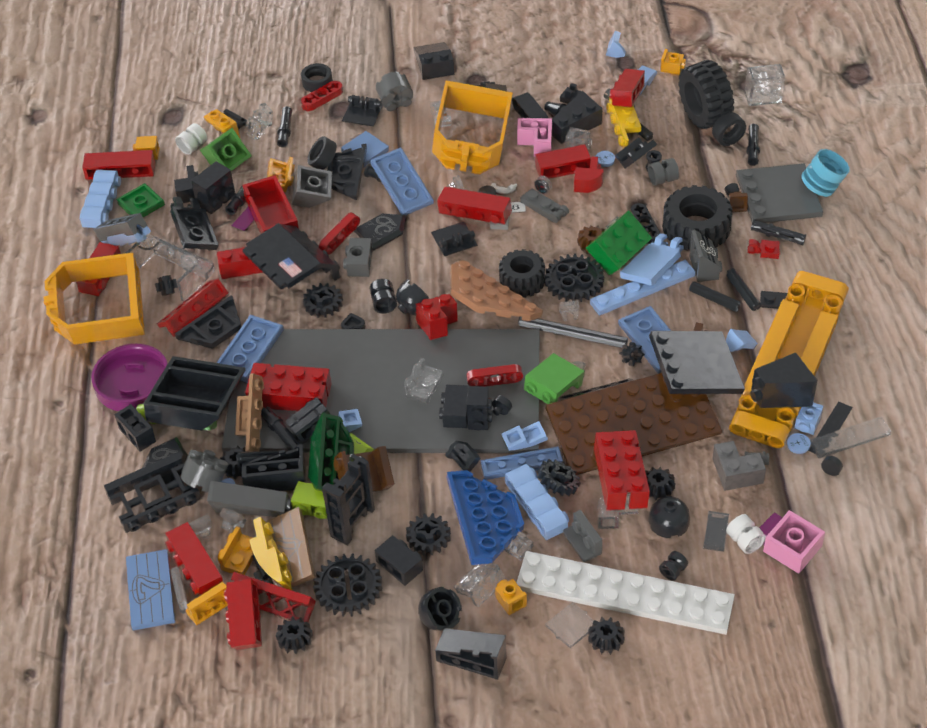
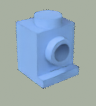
M813 402V405L810 407H801L794 429L814 435L822 416L823 405Z

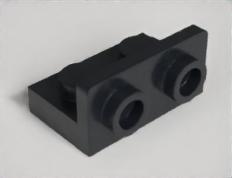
M637 138L618 152L615 157L626 169L654 148L657 143L654 139L647 143Z

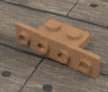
M250 374L249 395L237 396L235 435L246 436V452L259 451L261 447L260 429L262 427L261 410L263 408L262 390L264 382L263 377L256 374Z

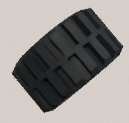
M526 249L507 253V256L504 255L499 263L500 284L509 287L511 291L521 295L523 298L539 293L545 284V262L543 258L539 257L538 253L534 254L533 251H526Z

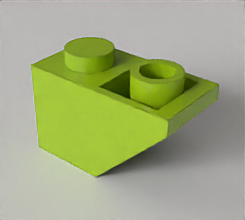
M298 481L291 498L292 510L299 507L303 515L327 519L323 492L315 490L313 484Z

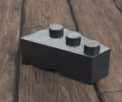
M582 90L552 119V136L563 144L601 125L603 108Z

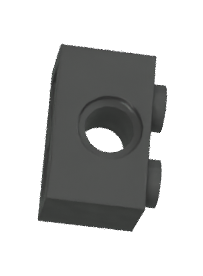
M350 238L349 245L345 247L347 258L343 260V268L347 269V277H369L373 253L371 238Z

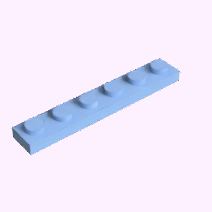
M685 259L673 264L653 285L632 281L591 298L590 305L600 316L694 277L695 270Z

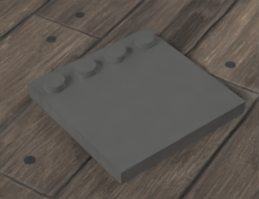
M805 163L736 170V178L741 192L748 194L747 210L752 222L754 219L768 223L823 216V210L817 194L808 189L802 180V173L806 169Z

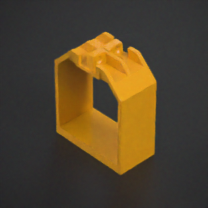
M445 81L434 129L432 147L433 154L445 168L454 170L455 165L459 164V170L466 172L467 166L472 167L471 173L480 175L500 164L512 92ZM445 108L503 118L504 122L500 141L485 147L459 140H447L440 133Z
M133 252L62 262L45 280V290L49 294L43 296L46 314L50 317L54 330L74 345L145 335L140 270ZM122 275L128 276L131 316L69 325L65 323L63 291L72 282Z

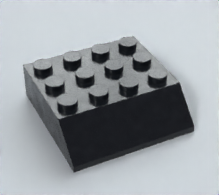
M172 356L143 403L146 421L193 430H204L220 418L246 371L245 367Z

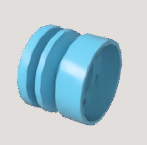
M821 149L802 173V180L812 192L828 197L835 192L848 175L850 167L845 159L836 152Z

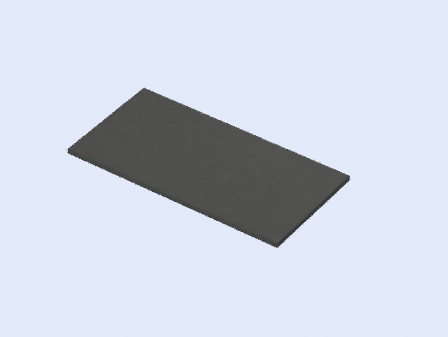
M284 329L261 362L271 364V367L277 364L330 369L332 384L329 397H327L326 409L331 415L338 416L339 411L358 409L362 426L349 432V434L352 433L374 450L377 447L386 446L387 453H446L450 445L456 440L469 443L476 453H524L539 450V444L509 451L502 433L516 426H520L523 429L539 421V399L524 390L525 376L539 365L540 329H448V336L430 340L422 329ZM512 364L522 367L523 379L521 381L486 386L488 387L489 398H492V401L497 395H502L512 403V409L507 415L499 414V416L493 414L492 422L488 423V430H468V422L467 428L443 427V419H439L440 407L443 408L444 405L441 404V393L445 392L446 384L468 385L466 374L473 369ZM241 380L229 400L222 452H228L229 447L235 449L237 445L240 449L246 447V436L235 435L237 396H246L245 391L248 384ZM272 409L277 416L283 419L284 425L296 437L285 421L298 411ZM261 417V447L259 451H281L284 449L285 451H290L288 446L275 431L270 430L268 423ZM311 438L303 444L304 453H310Z

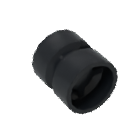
M377 279L370 284L369 289L374 310L380 314L392 312L397 307L392 282L388 279Z

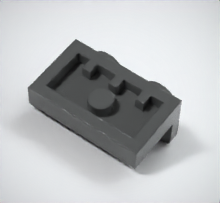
M581 510L574 512L572 526L564 529L563 534L582 561L586 562L602 554V538Z

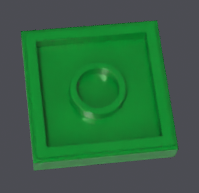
M146 183L116 199L117 204L129 215L141 213L142 217L165 205L164 200Z

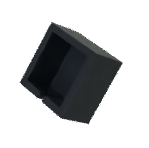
M217 161L191 180L194 196L197 198L200 208H204L210 214L220 209L222 203H227L236 194L231 170Z

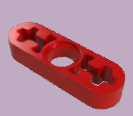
M331 81L301 99L302 109L313 111L343 93L342 83L340 81Z
M352 212L348 213L320 241L319 248L322 251L325 250L328 255L333 253L359 226L360 217Z
M512 364L473 369L466 374L469 386L486 387L517 383L523 379V372L520 365Z

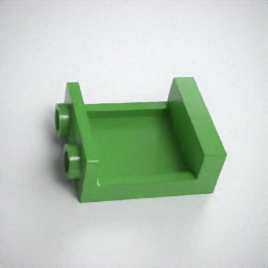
M553 353L525 376L524 390L547 404L558 402V398L570 387L573 386L578 389L582 386L584 370Z

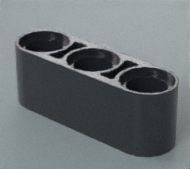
M529 92L512 98V105L521 118H548L546 112Z

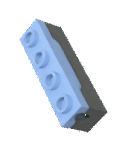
M141 213L106 220L93 229L100 242L116 246L120 245V247L127 243L129 245L135 242L140 243L151 232Z

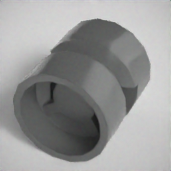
M674 158L648 165V176L651 183L657 186L664 184L665 180L671 182L679 179V169Z

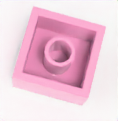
M789 510L766 536L763 552L799 574L822 547L825 531Z

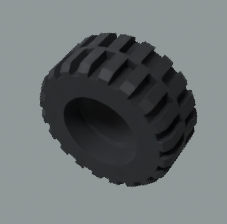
M704 60L687 66L682 70L679 75L680 81L678 82L679 95H681L684 110L694 125L702 129H708L713 127L721 116L734 111L733 90H731V84L727 79L726 73L723 72V68L718 63L712 60Z
M692 185L691 187H683L681 190L678 189L667 198L664 204L663 232L667 235V239L670 242L675 237L682 238L683 241L679 245H683V250L686 251L690 250L692 230H696L712 240L714 248H717L718 244H723L730 235L733 215L730 201L727 197L725 198L723 193H718L716 189H709L703 185L702 187ZM701 216L707 218L708 220L695 221L688 219L687 217Z

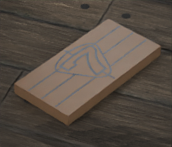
M297 507L266 521V523L269 522L274 530L272 537L277 545V549L281 553L284 552L288 558L287 569L292 576V581H290L291 587L293 588L315 578L302 510ZM273 580V585L281 587L278 583H276Z

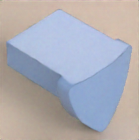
M614 31L608 44L606 56L615 58L625 56L626 51L619 43L620 32Z
M730 329L726 337L730 352H735L742 348L754 349L758 344L747 331Z

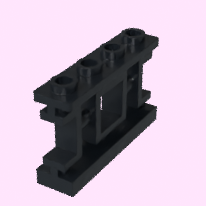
M179 452L104 485L106 495L111 504L114 505L122 501L127 511L126 514L119 516L125 533L137 531L147 523H154L167 514H174L180 508L194 505L200 500L198 488H193L189 485L184 486L179 477L185 465ZM172 473L175 480L165 484L162 477ZM159 484L165 496L147 504L142 492ZM179 487L182 494L172 498L169 491ZM135 490L138 497L127 501L124 494ZM142 504L145 511L134 516L131 508Z
M354 454L349 456V462L347 463L348 471L340 480L335 478L333 485L326 483L322 488L330 536L347 546L352 541L353 525L360 516L366 517L367 511L373 513L375 510L369 462L365 458Z

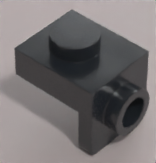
M457 440L450 445L449 450L445 454L447 458L454 459L463 471L467 470L469 472L473 470L481 459L469 443Z

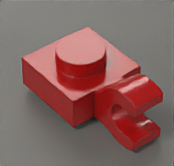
M749 239L747 253H759L760 258L779 259L780 241L761 240V243H759L755 239Z

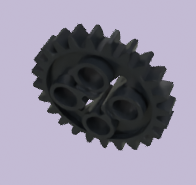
M574 253L573 257L567 254L565 259L560 256V261L554 259L553 264L549 263V268H546L545 286L548 287V292H552V296L558 295V300L564 297L565 302H568L569 299H572L573 303H575L576 299L582 302L583 298L589 301L590 295L596 297V292L600 293L601 288H603L604 270L601 269L600 264L596 265V260L590 261V256L584 259L583 254L580 257H577L576 253Z
M354 553L351 554L350 558H347L345 554H343L342 559L335 556L334 562L327 560L328 566L321 565L322 572H316L317 578L314 579L315 586H313L316 600H319L321 607L325 606L327 612L333 609V615H336L339 611L342 617L345 616L346 612H349L351 617L354 611L362 614V608L369 610V603L375 605V598H380L379 591H382L380 570L376 569L375 563L370 564L369 558L363 561L362 555L355 559ZM345 570H348L350 589L352 596L351 600H348L346 581L344 574Z

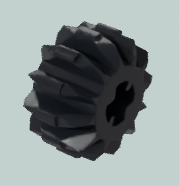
M237 445L235 449L229 447L228 452L223 451L220 460L228 463L225 472L227 478L233 476L236 480L238 476L242 477V464L237 463L236 455L238 452H246V447L240 449Z
M660 466L658 469L652 467L650 471L645 470L650 490L649 498L654 497L656 501L658 498L672 495L676 483L674 481V474H670L669 469L663 471Z
M292 616L291 621L284 619L283 625H278L276 640L281 649L285 648L287 654L291 650L297 654L299 649L305 651V645H311L313 632L308 621L304 622L302 617L295 620Z
M601 617L600 622L594 620L592 626L589 627L588 642L592 644L593 650L600 649L601 655L604 651H608L611 655L613 649L619 651L620 645L624 643V628L620 627L619 621L613 622L612 617L608 620Z

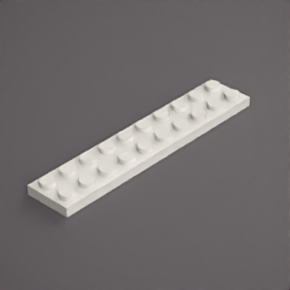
M530 551L525 553L516 582L522 591L725 635H727L735 595Z

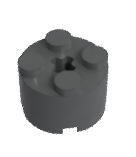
M390 72L382 76V80L376 83V91L387 111H394L397 107L411 105L413 90L405 74Z
M190 450L182 470L181 479L193 488L198 485L203 487L201 491L209 492L210 481L222 482L228 463L215 457L216 454L213 451L204 450V452Z

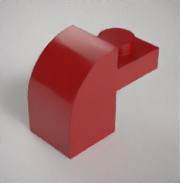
M591 156L590 168L576 167L574 192L590 193L598 190L603 185L604 169H601V164H598V157Z

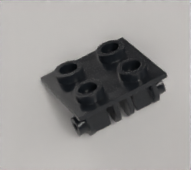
M355 95L348 96L350 104L342 122L374 127L383 107L381 101L378 98L366 97L365 99L364 96H361V98Z
M464 221L431 232L444 257L478 246L474 239V231H470Z

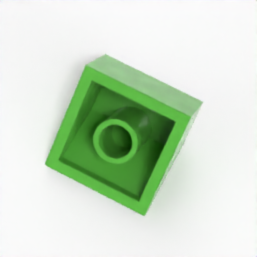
M233 128L200 149L210 165L217 161L231 171L252 156Z

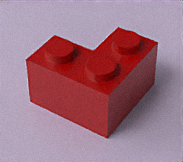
M450 294L424 299L421 303H416V322L430 340L448 336L447 324L458 322L457 302Z

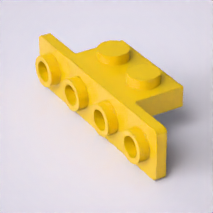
M609 97V103L606 104L607 113H610L611 124H614L615 135H618V144L624 149L629 143L627 133L641 132V124L634 105L632 107L613 106L612 99Z

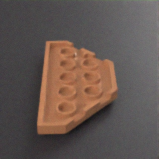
M460 261L451 264L450 295L475 312L485 314V311L496 312V316L511 318V315L520 316L524 321H532L542 317L543 310L534 303L514 293L509 287L500 284L496 279L484 274L482 270L470 265L469 262Z

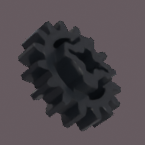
M319 283L318 287L312 285L313 289H307V294H303L305 311H310L311 316L316 314L317 318L321 315L327 318V314L333 316V311L339 312V307L343 306V296L340 289H336V285L329 287V283H326L325 286Z
M550 459L547 462L543 461L537 471V478L542 479L540 483L545 484L547 490L552 489L554 494L558 492L561 496L566 494L569 497L571 494H575L581 484L579 482L580 477L575 476L577 471H573L571 466H565V462L562 461L560 463L557 459L553 462Z
M426 513L423 514V518L416 516V522L410 521V527H406V541L409 543V548L414 547L416 552L421 550L423 556H425L426 552H430L432 556L435 550L441 553V547L447 548V542L451 541V529L448 527L447 520L442 522V516L435 518L434 513L430 517H427Z

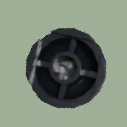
M406 279L397 289L396 300L399 304L398 309L405 315L409 313L416 316V303H421L422 300L429 297L415 283L412 285L408 284L410 280Z
M665 496L652 504L648 519L652 531L658 536L671 538V536L678 535L679 537L688 530L690 513L687 505L681 499Z
M437 587L427 591L421 597L418 605V614L426 627L431 630L443 631L444 628H454L460 621L458 617L459 611H462V605L459 597L453 590Z

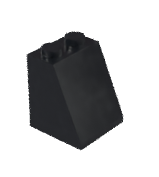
M793 353L754 369L750 396L754 402H757L760 408L810 407L813 405L818 380L797 353Z

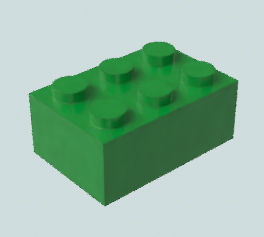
M628 210L592 241L586 249L598 264L601 265L603 270L608 275H611L632 258L652 237Z

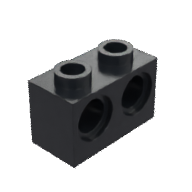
M131 404L114 414L119 430L139 452L156 442L151 425Z

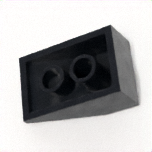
M445 42L413 47L422 80L455 75L454 59L450 48Z

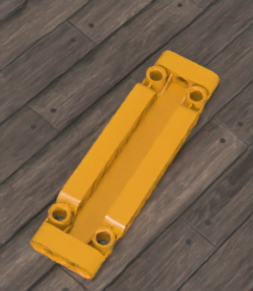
M806 271L797 272L792 285L788 288L786 298L782 300L744 385L745 390L741 394L738 407L729 425L730 432L774 448L784 447L801 407L760 408L757 402H754L750 396L754 369L797 353L815 376L835 330L841 307L849 290L845 283Z

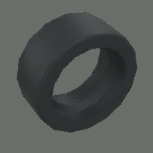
M310 64L301 72L302 85L309 92H313L333 81L331 69L325 64ZM313 76H324V78L320 80L309 79Z
M729 112L715 122L712 134L721 145L730 146L744 136L747 125L737 113ZM734 125L731 131L724 134L728 127Z
M325 136L320 137L309 151L308 164L316 169L324 170L327 168L335 156L337 150L336 143Z

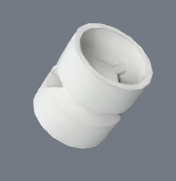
M193 123L186 131H183L175 138V142L183 153L190 155L207 141V134L200 125Z
M746 514L737 516L729 523L726 529L727 534L737 542L745 554L755 552L765 542L766 535L759 527L755 526V523Z

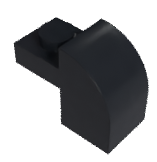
M193 165L186 166L188 178L174 180L176 196L181 197L183 203H189L190 198H195L191 180L199 174L198 171H194Z

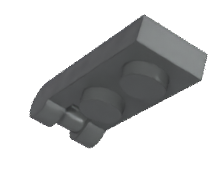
M533 188L520 197L521 203L554 223H557L561 220L562 216L565 217L569 213L567 206L559 205Z

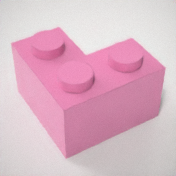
M518 118L517 145H534V157L535 154L551 151L552 118Z

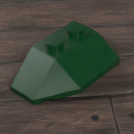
M327 413L321 414L310 444L308 477L315 490L322 491L326 483L333 485L335 478L339 480L338 472L334 468V457L345 451L346 455L353 454L354 442L344 426L342 418Z

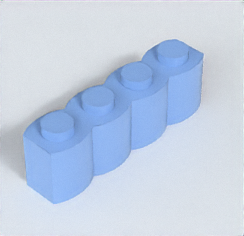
M96 170L80 213L82 227L96 228L109 219L108 214L112 211L113 200L116 199L118 186L121 185V177L118 176L117 171Z
M525 464L505 474V483L508 489L515 495L518 503L526 511L528 517L536 525L545 540L563 533V530L568 528V515L565 511H561L558 508L557 500L548 494L546 485L540 483L537 473L533 468Z

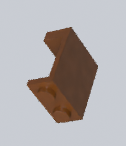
M386 446L377 447L372 452L354 454L365 458L369 462L373 492L388 490L395 485ZM345 451L340 452L334 457V468L338 472L339 480L348 471L347 463L349 462L350 455H346Z

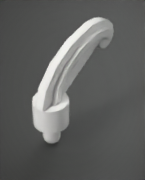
M492 183L491 186L495 188L497 193L509 194L516 190L517 184H511L507 188L496 186V183Z

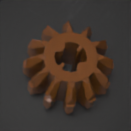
M590 225L589 228L584 226L583 230H579L577 243L581 251H586L588 254L589 252L586 247L605 229H600L599 225L596 227Z

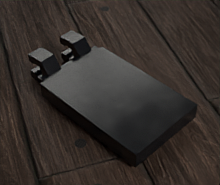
M173 197L174 203L170 205V213L183 248L217 250L219 244L206 210L200 208L197 198H190L191 204H187V207H184L181 197Z

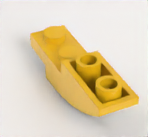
M261 517L254 519L257 537L249 541L256 560L276 583L283 588L292 590L290 582L292 581V576L287 569L288 558L284 552L281 553L277 549V545L272 537L274 530L269 522L266 523Z

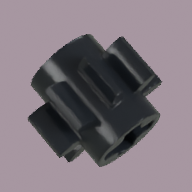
M171 275L157 278L158 283H155L157 293L161 292L162 296L174 294V288H178L176 279H172Z
M630 342L629 346L623 345V350L619 353L623 357L622 362L628 363L629 366H634L635 362L642 363L641 359L645 355L641 351L642 346L636 345L635 342Z

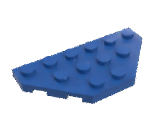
M467 470L447 472V482L471 565L493 563L524 529V521L515 495L498 490L497 485L485 479L481 481L473 477V473Z

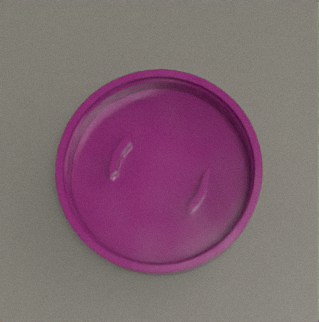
M137 343L122 345L108 351L97 361L91 375L92 385L98 400L107 408L115 411H120L130 404L136 409L139 404L145 402L168 363L165 356L152 346Z

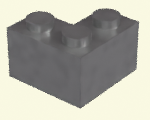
M734 441L714 444L712 459L724 491L764 483L766 468L760 453L739 456Z

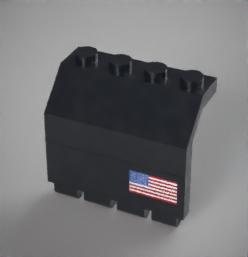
M278 223L246 243V247L242 251L281 290L286 287L290 289L320 268L325 273L330 272L334 281L341 278L339 264L335 260L332 261L325 250L322 251L314 240L311 241L304 231H300L296 226Z

